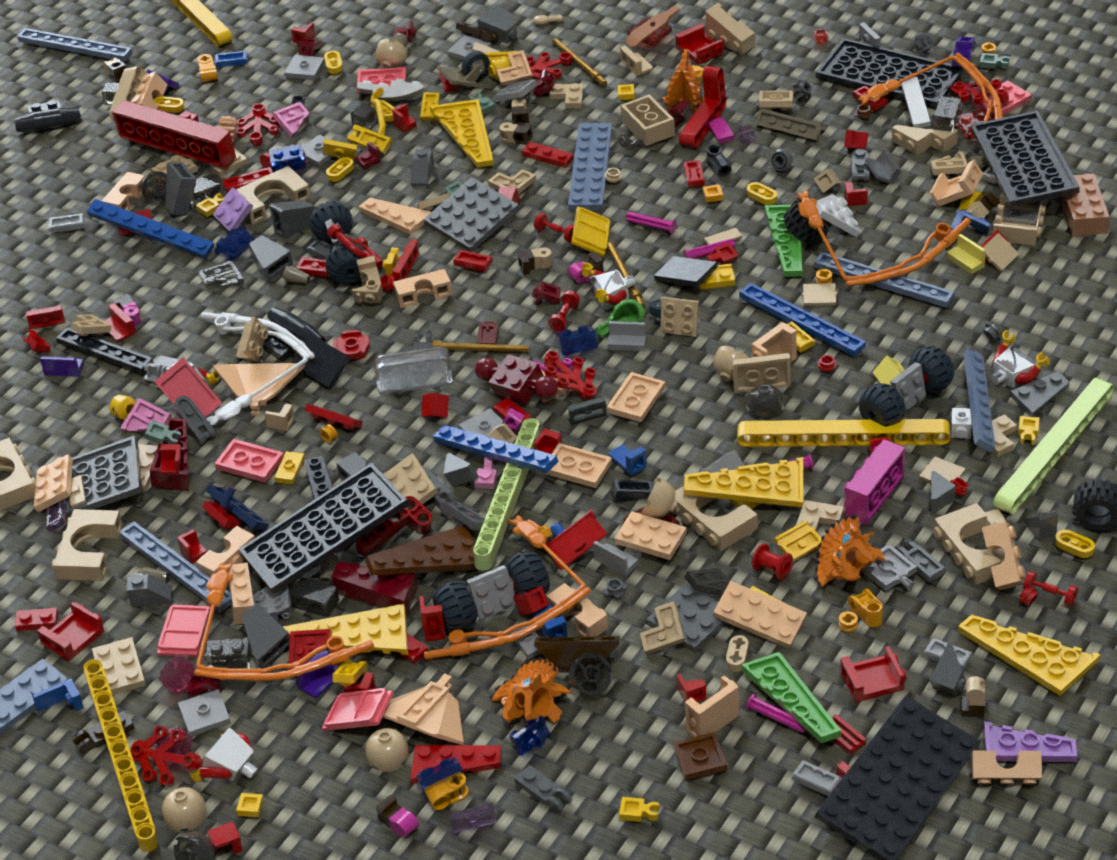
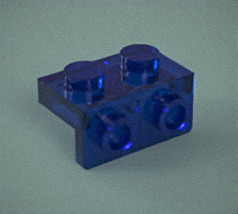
M302 143L269 150L273 173L287 166L293 171L307 168Z
M239 226L237 229L233 228L228 232L227 237H221L216 242L214 252L218 254L221 251L232 261L249 247V243L255 240V238L242 226Z
M588 325L579 326L578 330L571 331V329L561 330L560 334H556V341L560 344L563 355L598 348L595 330Z
M456 757L447 758L435 767L421 770L416 775L423 794L426 795L424 792L425 787L458 772L463 773V769Z

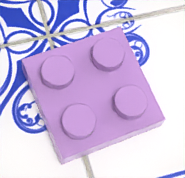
M232 187L213 215L230 232L235 233L253 205L237 189Z

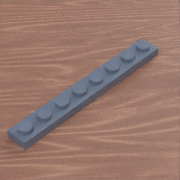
M24 28L17 36L18 42L106 59L115 57L120 61H126L133 53L130 47Z
M821 252L814 261V268L828 269L833 274L841 276L831 255ZM836 256L846 276L864 275L881 270ZM904 276L870 284L946 308L954 298V291Z
M967 349L964 353L974 444L992 452L995 448L984 357L977 351Z
M135 521L119 531L120 538L207 602V596L210 593L206 588L210 579L209 576ZM225 590L221 604L215 607L220 613L232 605L231 593L228 590Z

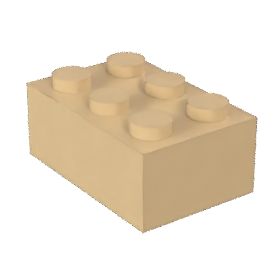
M650 94L621 105V121L645 146L675 136L674 118Z

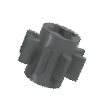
M923 33L914 38L916 43L913 46L916 51L924 53L933 48L932 43H934L931 35L927 36L926 33Z
M799 79L792 85L791 91H793V96L796 99L801 98L803 101L811 95L812 87L807 80L802 81V79Z

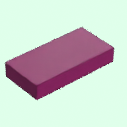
M723 117L708 122L710 130L718 143L734 140V134Z

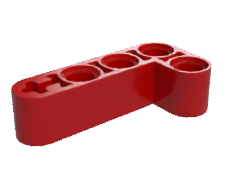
M406 496L405 498L409 503L407 507L414 509L408 510L404 508L401 512H398L357 539L355 546L357 553L363 556L371 554L408 524L417 533H428L432 524L431 513L415 497ZM396 518L398 519V521H392L390 519ZM420 520H425V521H427V522H426V523H420L419 521H420ZM377 530H382V531H384V532H382V533H377L376 531H377Z

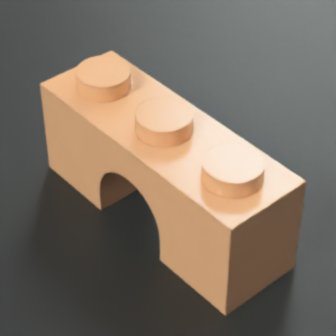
M156 72L145 74L141 78L140 86L137 88L132 102L157 110L158 105L154 102V99L163 96L167 84Z
M127 172L102 201L129 211L131 209L129 198H140L148 189L145 175Z
M445 269L393 282L395 296L400 308L418 304L417 296L422 293H430L435 299L452 295L451 282Z
M1004 521L982 527L986 547L991 551L1003 549L1005 552L1004 561L997 566L991 567L995 587L999 590L1023 585V578H1026L1024 567L1020 566L1018 558H1021V553L1018 545L1015 546L1014 538H1016V531L1014 526Z
M236 526L223 538L226 552L215 553L209 550L196 561L198 569L211 578L213 573L216 574L219 571L220 563L228 565L231 562L233 564L242 563L245 561V558L241 555L239 548L255 539V536Z
M248 563L233 564L228 573L233 574V578L228 582V587L231 593L234 625L244 624L241 616L245 614L248 608L254 606Z
M564 583L546 597L549 604L553 607L570 596L576 589ZM582 598L570 610L558 616H563L565 619L570 615H577L575 616L576 632L583 637L599 636L608 629V616L606 612L595 606L588 598Z
M972 751L971 753L972 780H977L978 784H991V780H1000V784H1014V780H1023V784H1037L1036 780L1042 779L1041 751H1018L1016 765L1010 769L999 766L996 761V751Z

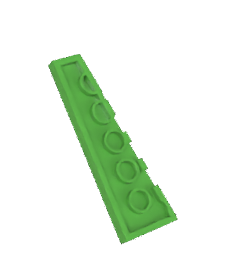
M765 205V213L784 277L802 276L801 240L789 232L783 221V216L791 205Z
M780 652L742 664L743 673L820 743L841 737V729Z

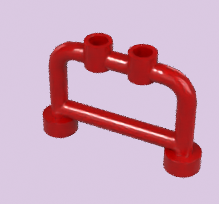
M333 224L328 228L327 235L333 240L338 239L356 256L362 259L374 256L377 269L383 265V260L368 247V241L364 237H359L355 240L342 234V228L337 224ZM352 242L360 245L364 251L357 248Z

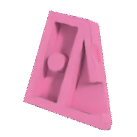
M301 102L273 113L274 119L290 137L295 135L309 116L308 110Z
M139 398L120 428L124 432H146L151 420L165 424L167 417H172V415Z

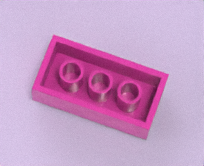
M883 440L879 446L874 448L873 454L866 458L861 469L857 470L854 478L845 485L844 507L846 517H851L854 514L859 517V522L867 525L904 477L905 447Z

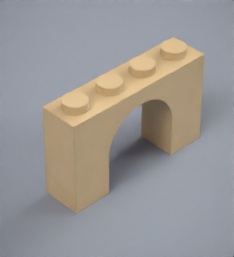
M289 166L237 189L253 205L245 217L252 225L267 219L265 205L259 199L268 194H284L292 201L311 199L309 185Z
M10 438L0 441V471L8 470L13 472L8 478L0 481V510L34 498L35 487H37L34 477L30 478L32 475L29 467H24L26 463L23 456L19 455L20 452L17 444H12Z
M684 486L675 491L674 500L678 502L672 513L679 516L685 524L690 525L697 534L702 535L712 546H715L720 551L758 529L757 514L745 504L724 516L712 517L701 513L699 510L717 498L683 495Z
M977 503L935 518L933 528L934 537L940 540L945 551L952 555L955 563L960 565L966 577L970 578L975 585L993 579L991 567L1001 564L1005 558L1003 549L992 551L989 549L978 550L970 548L962 542L965 538L982 532V527L987 526V514Z
M74 509L71 517L68 518L67 529L62 534L61 545H58L57 556L52 561V570L55 571L57 579L103 581L108 569L105 554L80 552L76 548L82 542L92 538L118 539L119 531H121L123 526L120 512Z

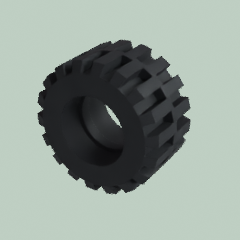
M798 197L785 212L783 221L789 232L796 238L809 244H816L822 237L818 229L810 227L809 220L801 216L798 203H801L802 200ZM822 218L824 224L822 231L825 235L832 226V223Z
M1090 479L1088 482L1084 481L1081 483V486L1076 488L1072 514L1079 526H1084V529H1091L1093 532H1105V530L1111 531L1114 527L1117 528L1116 483H1111L1107 479L1106 481Z

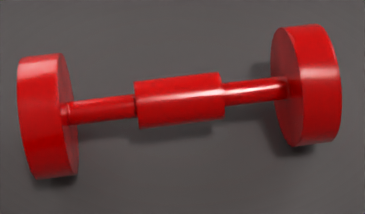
M539 213L534 220V228L536 230L543 231L548 226L553 231L563 232L564 240L572 243L574 225L570 224L566 229H563L560 225L548 223V216L546 214Z
M574 291L564 292L561 298L564 304L559 314H553L548 320V325L552 330L561 332L567 326V321L564 317L570 308L577 307L580 302L579 295Z
M1031 570L1028 572L1024 580L1023 590L1026 587L1030 589L1036 585L1041 587L1043 591L1055 595L1057 593L1064 595V605L1073 606L1078 594V587L1071 585L1068 591L1065 592L1045 582L1042 584L1037 582V573Z

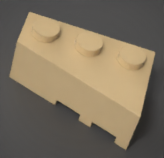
M716 3L705 11L706 35L715 42L720 39L724 40L725 47L742 55L755 47V32L741 21L737 22L732 17V13L725 12L721 8L722 5Z

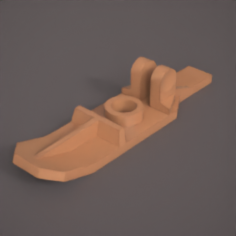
M674 5L666 12L656 14L635 29L627 37L626 43L631 48H634L647 37H652V34L661 27L667 30L669 27L668 21L680 11V8Z

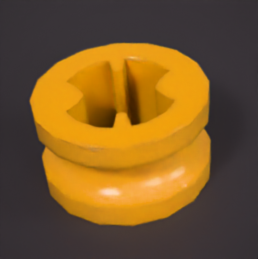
M984 43L982 45L981 55L982 53L996 54L995 44Z
M828 269L818 270L816 272V283H832V272Z
M327 424L325 428L319 431L326 443H331L338 438L337 431L330 424Z
M850 611L841 613L839 616V628L844 632L856 630L858 626L857 615Z

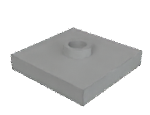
M464 35L447 51V54L450 57L463 60L467 54L472 52L475 42L490 48L491 43Z
M294 55L284 72L285 77L315 80L325 63V58Z
M534 79L509 84L498 92L494 99L496 102L521 98L538 85L537 81Z
M320 134L296 149V155L318 167L335 157L322 154L324 139L328 138Z
M488 409L458 425L459 429L487 436L493 428L501 425L503 420L491 409Z
M219 689L178 702L190 737L231 723Z

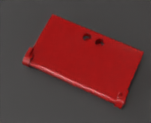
M590 509L586 515L547 543L546 546L566 565H569L593 547L595 541H601L608 534ZM553 558V560L556 562V564H557V565L559 566V568L562 570L563 567Z

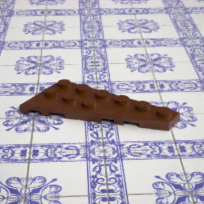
M466 525L368 555L366 558V564L371 575L478 570L475 567L473 551L476 543Z

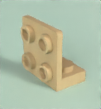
M251 317L250 323H245L236 354L238 359L258 362L263 354V344L268 336V327L256 317Z

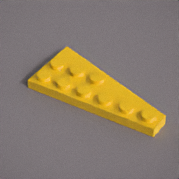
M478 99L430 106V112L476 167L494 165Z
M803 457L796 458V461L790 462L780 460L776 464H768L766 462L739 466L737 469L729 471L728 468H725L715 473L705 471L685 474L683 495L802 507L804 503Z
M404 604L283 626L289 634L290 631L331 629L333 631L332 637H341L346 649L372 639L374 647L363 652L382 650L383 653L391 654V651H398L403 655H408L406 609Z
M970 615L958 626L959 633L1059 696L1065 693L1097 664L1101 658V654L1095 652L1088 654L1082 652V648L1074 646L1072 649L1061 645L1059 641L1030 632L1028 634L1017 632V628L1011 626L1009 628L1001 627L995 621L975 615Z

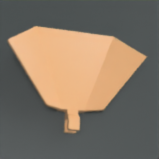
M297 363L213 365V368L238 398L245 394L251 395ZM305 364L254 396L249 405L250 409H252L251 415L259 416L260 406L266 405L268 400L275 397L305 367Z
M444 674L437 683L430 681L425 687L390 700L383 715L384 718L430 736L464 745L459 704L449 692L452 688V684H449L452 676Z

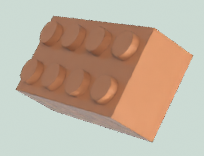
M1095 174L1073 175L1080 187V193L1059 197L1072 237L1108 234L1109 214Z

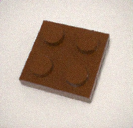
M715 732L673 742V749L685 780L728 770L727 762Z

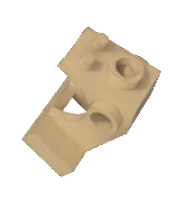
M374 256L357 260L363 287L352 289L354 301L359 304L361 302L380 303L383 291Z

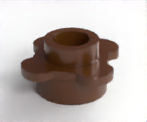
M860 104L857 106V112L854 113V116L860 119H868L870 114L873 113V109L867 104L864 106Z

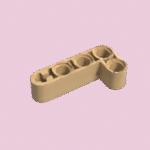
M141 66L124 69L109 112L113 121L112 111L123 100L132 102L136 95V90L140 86L141 78L148 74Z

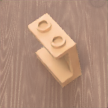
M973 160L968 162L961 176L949 180L944 173H941L932 187L930 195L938 206L971 195L975 191L983 172Z
M783 322L752 343V357L789 353L790 362L797 359L796 330Z
M726 676L721 677V690L702 704L697 703L692 698L685 701L686 731L693 737L717 732L739 716V688L733 680H729Z

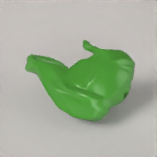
M623 300L615 306L604 324H598L595 328V333L603 339L609 335V321L642 322L646 315L645 309L636 300Z

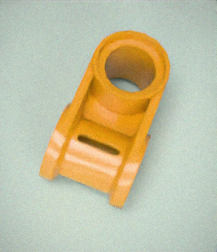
M209 54L199 56L198 63L202 83L217 80V72L212 56Z
M866 588L862 593L848 597L850 609L867 626L878 627L882 624L883 604L869 589Z
M453 772L448 776L432 781L424 788V792L435 810H442L453 803L464 800L469 793L468 787L465 785L466 777L461 772Z

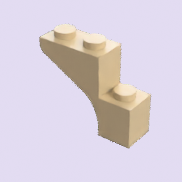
M947 124L934 129L896 125L892 127V142L916 155L930 146L945 153L957 145L958 130Z

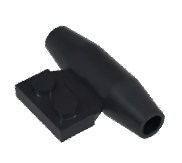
M51 100L47 103H34L31 106H27L29 114L14 119L17 132H38L61 128L81 121V114L79 108H61L59 101Z
M277 307L269 310L267 318L271 322L286 328L300 341L305 342L308 335L312 334L326 342V338L318 330L295 314ZM268 335L267 339L264 340L263 348L282 360L295 351L290 345L276 336Z

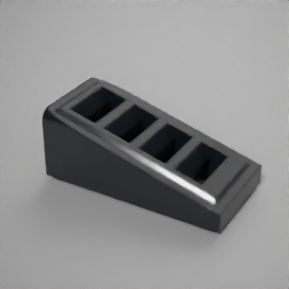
M613 479L611 486L613 502L619 503L648 498L653 489L652 482L646 480Z

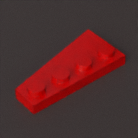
M415 745L410 777L411 785L419 783L418 780L429 779L430 781L438 780L439 776L449 775L453 772L471 771L476 773L498 769L501 764V746Z

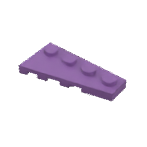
M984 721L986 751H996V761H1017L1018 751H1041L1042 762H1077L1076 740L1073 738L1052 734L1042 736L1037 735L1032 730L1025 729V732L1012 730L1011 726L1003 725L1001 728L992 726V723Z

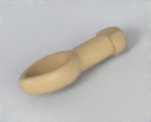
M539 15L532 21L535 25H546L551 22L561 23L563 16Z

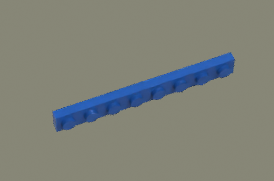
M95 199L86 211L87 215L204 259L208 257L214 248V242L98 199Z
M753 283L748 284L739 291V297L788 323H795L803 331L854 357L866 347V341Z
M447 425L441 427L433 435V439L437 443L546 474L559 462L556 455Z

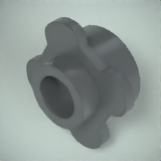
M986 322V328L983 330L984 335L991 341L1001 340L999 327Z
M613 578L607 581V588L603 590V593L606 596L610 595L621 598L623 596L622 592L627 586L620 579Z

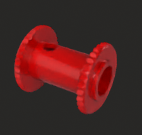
M766 543L758 546L752 558L754 570L758 571L762 567L776 572L778 580L785 579L793 565L791 553L779 556L769 552V546Z

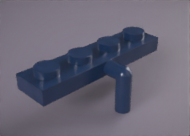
M208 485L206 492L212 496L211 499L220 503L221 508L234 513L236 519L247 523L249 529L253 531H266L270 525L268 522L233 496L236 488L229 486L226 491L222 487Z

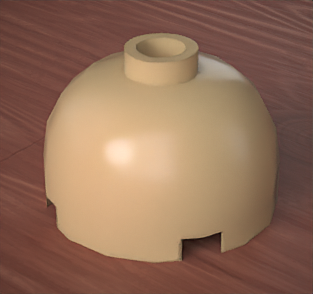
M390 39L379 41L375 52L377 62L383 68L401 67L408 56L405 46L398 41L394 43L389 42Z
M720 346L713 360L715 371L724 381H733V360L749 358L742 351L739 354L734 352L735 348L730 346Z
M658 477L642 514L653 518H662L669 511L673 512L678 502L674 500L676 495L674 487L666 480Z
M383 728L375 731L366 743V758L369 765L377 767L378 771L391 772L401 768L402 763L408 760L409 746L404 735L392 728Z
M180 787L169 792L162 804L165 824L169 829L176 832H181V829L187 828L190 831L200 826L206 819V805L201 794L189 787Z

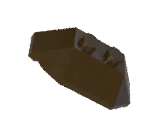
M620 636L536 637L534 647L556 667H561V669H573L574 666H582L583 669H593L595 666H599L619 645Z

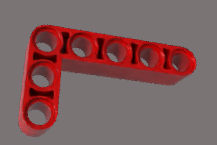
M704 67L702 79L705 99L679 135L680 145L697 148L710 130L708 122L719 118L724 111L727 101L722 68Z

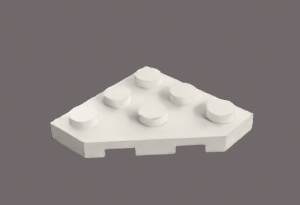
M832 194L817 201L816 208L821 218L855 237L858 236L860 233L857 226L858 222L853 218V213L847 207L848 203L844 198H838Z

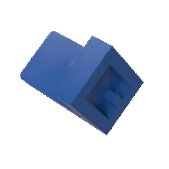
M958 210L950 231L954 230L965 218L970 219L971 223L969 226L988 233L991 224L986 219L972 216L968 211Z
M621 445L609 452V457H612L631 476L647 467L646 450L641 446L631 451L625 445Z
M549 604L532 613L533 617H537L552 608V605ZM563 616L550 619L541 628L545 637L568 636L567 625Z
M72 679L32 695L37 711L46 709L64 700L67 701L69 706L73 705L76 712L84 709L81 696Z

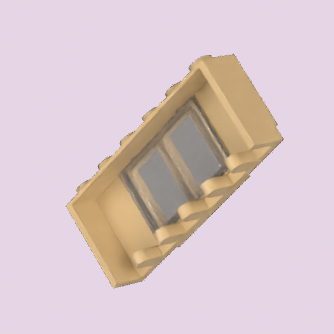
M1002 192L993 226V233L998 230L1010 243L1036 246L1037 237H1041L1048 199L1010 207Z

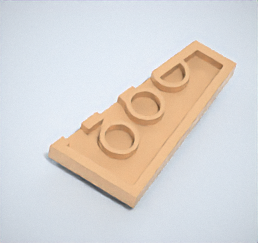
M374 198L367 199L359 206V212L409 235H412L425 224L423 219L431 213L430 211Z

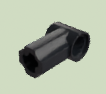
M716 144L709 145L707 147V165L713 167L718 175L722 177L728 176L729 172L732 171V167L722 154L721 146Z

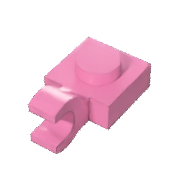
M485 456L484 469L478 468L477 470L479 478L474 481L475 488L494 489L498 475L497 470L494 469L493 458Z

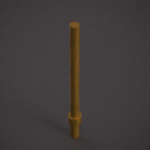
M553 39V44L563 52H570L572 60L584 69L595 82H599L602 86L607 85V81L600 72L592 69L559 39Z
M609 242L607 248L622 277L630 276L614 244ZM635 285L629 287L631 299L636 300L645 308L641 292L636 289Z
M438 340L432 342L433 351L441 352V350L528 353L529 351L528 345L443 343Z

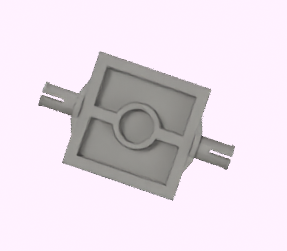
M890 544L880 549L885 561L876 559L874 563L861 569L864 574L885 591L899 583H902L908 590L912 589L914 582L909 580L908 577L917 572V566Z

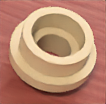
M609 168L605 172V178L610 183H616L621 180L622 175L619 169Z

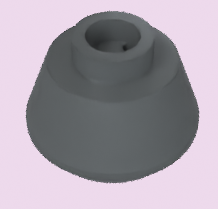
M777 149L771 155V165L778 172L787 171L793 163L792 154L785 149Z

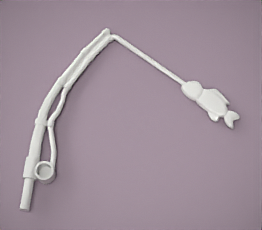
M201 313V319L215 320L214 323L218 333L222 335L230 331L244 330V326L232 327L231 324H245L251 321V317L239 316L234 313ZM258 318L266 327L277 331H268V335H273L283 340L297 351L303 360L251 395H242L235 401H231L224 407L217 409L214 412L215 416L206 418L207 421L210 422V425H215L219 420L225 421L236 416L242 408H246L251 404L254 396L305 364L309 358L313 359L315 357L313 352L308 349L303 341H300L286 328L271 321Z

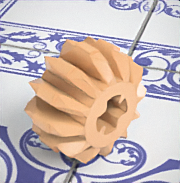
M222 116L219 119L218 128L230 131L232 142L234 143L237 120L231 116Z

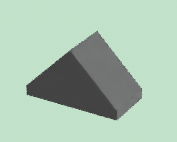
M451 453L446 455L443 474L452 487L479 478L470 463Z
M931 471V513L934 514L955 500L956 485L936 471Z
M1058 512L1039 513L1024 518V523L1036 539L1040 541L1056 535Z

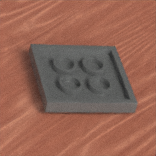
M686 583L662 604L673 601L677 604L686 639L685 642L679 644L694 653L727 623L713 617V612L719 603L718 601ZM655 611L646 619V625L651 628L659 627Z

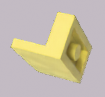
M959 234L957 246L946 252V258L970 274H973L985 267L986 251L964 235Z
M886 356L874 369L873 374L880 383L891 386L890 381L905 369L897 360Z

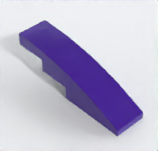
M959 36L956 40L954 56L956 53H960L970 62L975 37ZM952 60L951 66L961 67L957 62Z

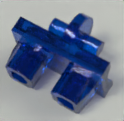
M539 716L535 720H528L523 729L520 731L514 730L509 734L510 740L519 755H524L535 746L541 748L545 745L544 739L551 735L546 726L545 717Z

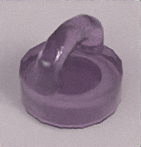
M752 125L737 130L740 140L745 143L753 141L756 136ZM751 134L750 138H744V136Z

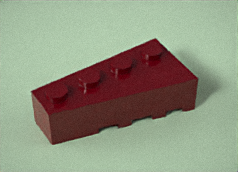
M167 417L165 425L170 426L169 431L176 430L181 432L180 440L177 439V444H181L180 475L160 474L161 444L158 443L150 467L151 486L189 491L186 419Z
M337 562L332 574L334 592L336 594L356 601L361 599L366 601L367 605L373 607L378 605L385 608L404 604L406 618L418 590L416 573L371 575L366 565Z

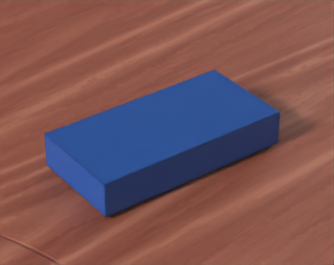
M247 51L215 54L216 68L248 64Z

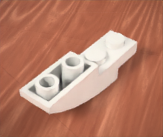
M403 79L391 80L390 86L386 83L372 84L371 81L366 80L358 82L357 86L359 92L373 94L381 87L384 91L378 99L384 101L409 99L423 93L425 90L421 82L412 81V83H408Z

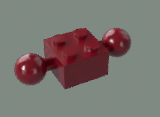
M508 354L499 367L495 360L488 357L481 358L475 365L476 376L480 380L489 381L497 397L509 398L513 402L526 405L534 392L543 400L552 399L558 392L557 381L551 376H544L539 364Z

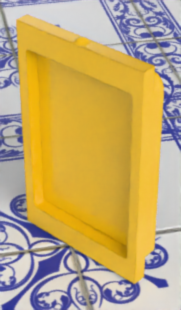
M577 207L571 244L604 257L608 242L610 220L585 208Z

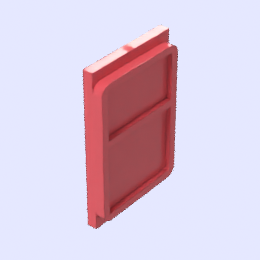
M184 357L175 362L170 369L154 381L173 404L178 397L187 396L195 403L204 417L209 416L212 411L222 404L216 394Z
M172 605L159 639L157 655L198 657L211 606Z
M385 688L339 694L324 722L323 731L379 725L394 694L393 691H386Z

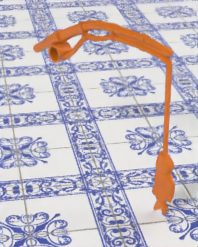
M956 53L955 56H949L899 81L890 79L886 83L876 84L866 91L867 95H862L858 98L862 100L863 106L869 100L876 102L881 97L889 94V92L898 89L902 82L953 60L973 78L982 90L984 101L988 104V110L983 122L988 121L992 109H994L995 119L1003 118L1002 103L997 92L976 66L960 53ZM985 87L992 96L993 104L986 95Z
M805 190L803 194L797 193L799 199L802 200L801 203H798L801 216L809 220L810 227L818 229L842 278L847 281L846 286L873 284L878 281L900 277L924 267L945 248L950 247L957 240L958 235L971 223L969 218H965L951 231L947 223H939L936 226V230L927 238L922 251L918 255L912 256L900 265L851 277L845 275L822 231L824 224L816 208V200L808 198V190ZM934 237L940 241L930 252L925 254ZM922 258L917 263L903 268L907 263Z
M517 515L514 520H507L508 523L516 526L513 528V532L521 534L534 547L544 548L580 587L566 599H563L560 603L539 616L532 618L530 621L511 626L504 631L464 633L462 630H454L449 634L450 647L424 652L425 660L451 655L452 657L467 655L473 651L505 645L506 643L521 639L541 629L544 623L550 619L556 618L570 610L576 603L588 595L591 589L586 587L585 583L546 546L547 537L540 533L541 526L529 519L528 521H523L522 517ZM528 626V627H526V628H524V629H522V630H520V631H518V632H515V633H513V634L507 635V634L511 633V632L514 631V630H517V629H519V628H521V627ZM474 636L495 637L475 642H467L466 639Z
M233 562L228 565L220 563L219 571L216 574H212L206 586L210 591L207 596V602L210 604L211 609L194 675L220 680L255 682L288 679L328 665L333 666L346 661L353 655L373 648L374 643L371 639L346 649L343 639L339 636H333L328 639L326 645L316 648L299 661L293 662V664H279L263 669H228L201 665L215 607H218L223 601L227 584L233 578L232 573H227L231 569ZM328 649L329 654L327 656L301 665L317 653ZM277 669H291L278 673H267Z

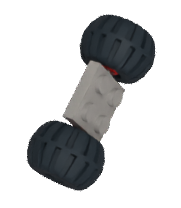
M326 201L325 204L321 203L319 207L313 210L310 217V229L317 239L335 245L328 252L325 261L328 275L337 283L343 285L355 284L356 281L359 282L361 280L357 260L362 258L352 253L338 239L333 240L327 235L328 228L333 224H337L342 228V234L348 236L353 226L352 214L342 203ZM352 242L357 248L364 251L360 245Z
M927 346L918 349L911 356L908 368L890 381L891 386L885 383H878L864 390L858 403L861 416L864 420H872L885 427L901 422L905 412L926 397V392L937 393L950 385L955 374L951 358L938 347Z
M524 551L512 556L506 563V566H500L466 580L468 588L462 582L457 581L442 584L433 593L432 599L434 606L441 605L444 628L447 631H465L476 622L477 616L479 619H483L516 605L513 596L525 593L542 586L546 594L550 589V580L541 558L534 552Z

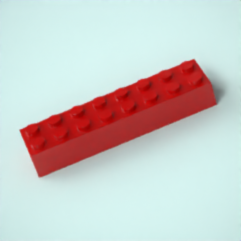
M123 100L112 111L118 134L121 138L224 169L236 158L232 138L228 130Z

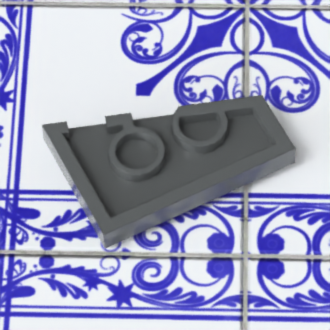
M1057 371L1011 390L1010 397L1030 417H1035L1037 411L1047 407L1049 401L1056 399L1069 388L1070 382Z

